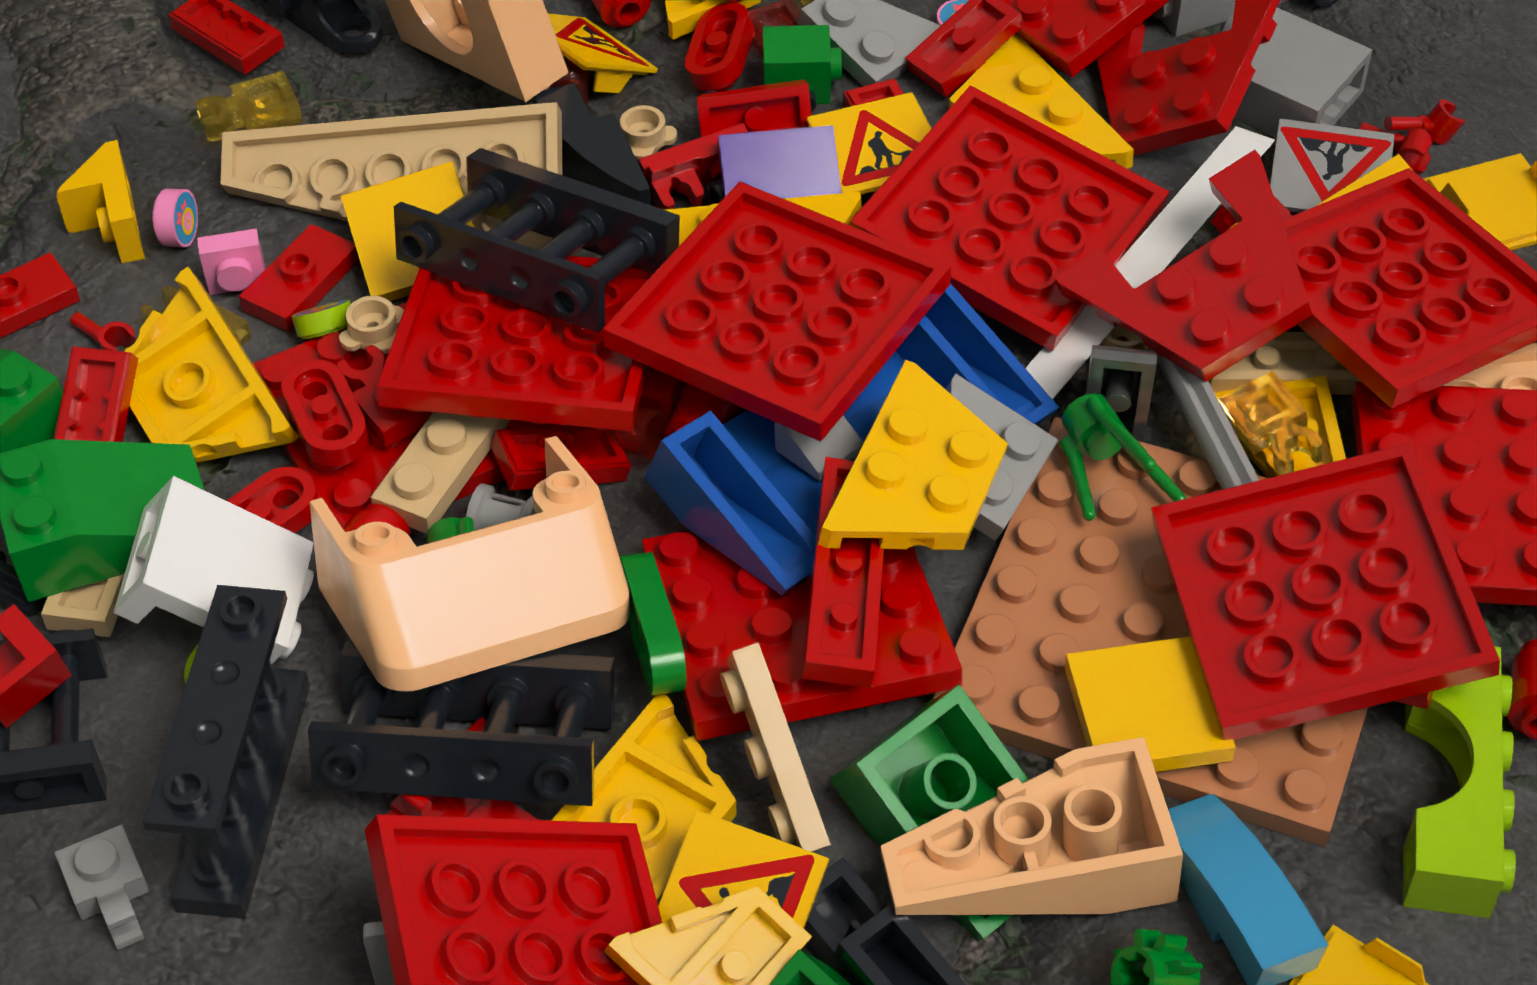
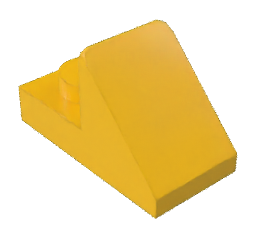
M118 141L105 142L57 190L56 198L66 230L69 233H75L100 227L104 243L116 242L122 264L145 259L130 184Z

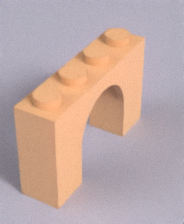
M385 0L401 41L524 102H527L541 91L549 89L550 85L569 73L543 0Z

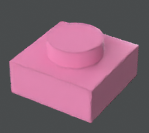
M257 228L197 238L199 256L210 295L245 290L266 269Z

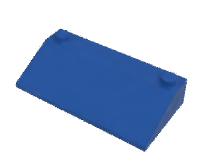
M950 283L945 292L843 416L862 441L865 442L905 360L917 364L944 389L947 388L954 375L958 374L1036 426L1055 414L1059 406ZM710 410L661 440L644 478L684 527L781 596L812 576L821 480L818 481L775 451L774 421L746 410L727 423L722 424Z

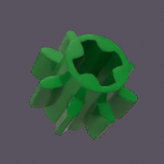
M1136 929L1134 930L1133 937L1135 946H1127L1123 949L1115 948L1113 951L1115 958L1111 966V981L1109 985H1200V970L1203 968V965L1197 962L1189 952L1185 951L1187 937L1184 935L1164 934L1159 930Z

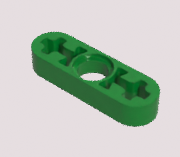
M652 552L620 555L630 596V617L627 624L647 690L651 696L684 691L687 677L683 645Z

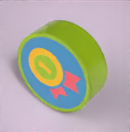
M350 300L323 304L292 315L297 337H301V339L314 338L347 328L346 311L351 305Z

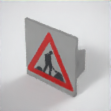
M1280 118L1270 182L1272 193L1288 211L1301 213L1313 208L1390 160L1393 153L1394 134Z

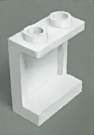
M173 476L143 509L113 613L138 624L157 606L204 627L217 585L286 591L287 603L270 657L272 664L278 658L286 659L294 650L300 637L301 624L296 622L299 604L305 599L313 582L314 573L308 569L314 542Z

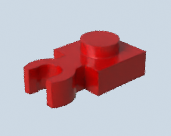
M370 345L365 348L369 368L364 370L352 369L344 359L337 362L343 372L365 417L366 426L383 446L387 448L420 430L433 412H410L399 408L378 406L377 384L385 365V357L379 348Z

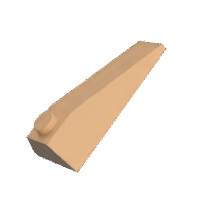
M1144 737L1074 749L1054 759V768L1024 783L1016 778L998 787L996 797L965 812L954 809L881 845V856L896 915L1111 914L1166 904L1178 900L1183 853Z

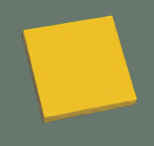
M453 161L341 195L370 296H380L393 301L410 295L419 267L396 259L393 206L399 202H404L438 214L462 198L464 194ZM472 220L466 224L474 227Z
M1190 636L1066 654L1064 668L1087 747L1144 737L1155 772L1233 761L1236 749L1234 740H1223Z

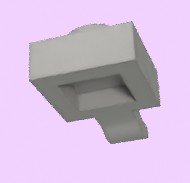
M122 824L55 852L81 920L102 912L117 950L145 939L130 900L150 891Z

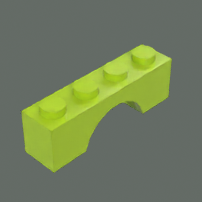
M1495 647L1500 659L1499 675L1436 690L1433 692L1428 710L1405 704V731L1427 741L1442 753L1451 764L1457 776L1460 791L1441 803L1417 808L1403 846V907L1490 919L1500 892L1510 893L1512 890L1516 870V855L1514 850L1504 849V832H1509L1512 826L1515 796L1513 790L1503 789V773H1508L1510 770L1514 740L1512 732L1502 731V716L1508 715L1511 705L1512 677L1501 675V647Z

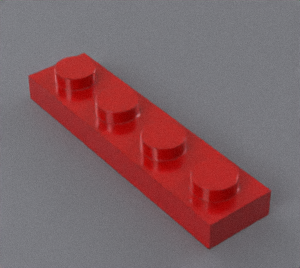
M825 457L821 477L802 679L871 689L876 664L884 548H880L879 538H842L840 548H825L818 545L822 526L855 462Z

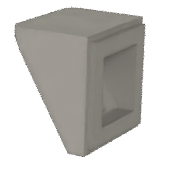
M844 416L840 418L821 442L774 422L775 451L818 481L822 477L825 457L852 460L858 456L864 444Z

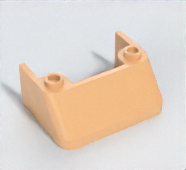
M557 436L545 439L546 479L539 482L533 490V507L536 514L416 547L406 532L385 522H370L356 530L345 532L323 498L309 501L318 588L374 677L381 685L396 691L420 690L604 635L620 629L627 623L630 617L629 588L599 487Z

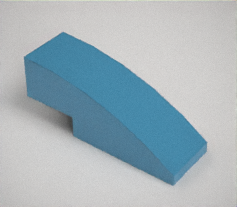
M1208 794L1168 809L1183 853L1180 882L1212 942L1223 939L1246 984L1276 985L1317 969L1328 947L1327 941L1282 870L1237 815L1214 794Z

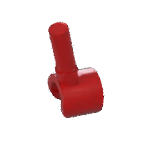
M1441 99L1427 116H1387L1384 120V128L1388 131L1423 129L1429 133L1432 141L1443 145L1453 138L1466 121L1452 116L1456 106L1448 100Z
M1363 122L1359 127L1361 130L1394 134L1366 122ZM1423 129L1410 130L1406 136L1395 133L1393 150L1397 151L1396 155L1399 154L1416 174H1421L1426 170L1431 160L1428 150L1432 144V139L1429 133Z
M80 312L74 313L71 317V324L91 337L100 345L102 350L117 351L115 346H126L128 348L136 342L134 329L125 322H110L101 327Z

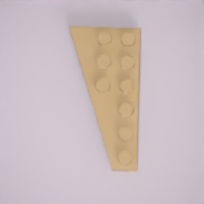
M557 102L222 132L221 186L228 194L348 221L341 195L450 161L454 163L463 194L466 195L468 193L466 157L479 148L562 175V111ZM482 213L472 219L475 228L486 232L502 221ZM529 231L515 242L539 249L552 238Z

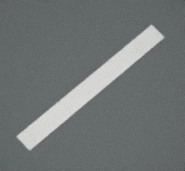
M1237 126L1230 132L1115 265L1132 288L1139 287L1161 273L1221 204L1212 193L1209 178L1254 149L1261 157L1275 139ZM1087 305L1055 349L1050 351L1043 347L1025 369L1053 399L1090 357L1092 345H1100L1114 329V326L1097 317L1096 311Z

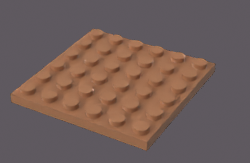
M1057 417L1054 418L1048 433L1057 438L1058 442L1011 517L955 647L962 666V689L1003 744L1053 760L1074 749L1087 747L1064 668L1066 654L1189 637L1153 524L1151 507L1173 501L1121 447L1115 455L1105 460H1094L1090 456H1082L1096 513L1092 521L1085 520L1077 498L1068 459L1059 446V441L1068 433L1063 427L1062 419ZM1138 441L1186 498L1222 490L1208 461ZM1257 475L1259 480L1267 479L1266 477ZM948 690L936 692L934 698L938 697L939 695L945 693ZM1368 707L1234 740L1236 749L1233 761L1156 772L1162 793L1165 796L1183 802L1214 794L1240 820L1326 847Z

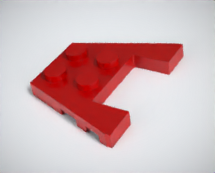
M1235 0L1233 22L1230 30L1206 37H1196L1189 42L1157 51H1147L1143 54L1141 52L1145 26L1141 23L1097 58L1111 126L1134 149L1133 156L1228 132L1256 70L1251 65L1254 55L1260 44L1270 41L1276 29L1277 23L1272 17L1280 0Z
M1255 149L1209 178L1212 193L1238 224L1137 288H1132L1104 251L1098 248L1054 276L1061 294L1073 302L1078 299L1096 311L1097 317L1115 327L1119 324L1141 337L1145 346L1205 382L1311 316L1310 302L1261 157Z

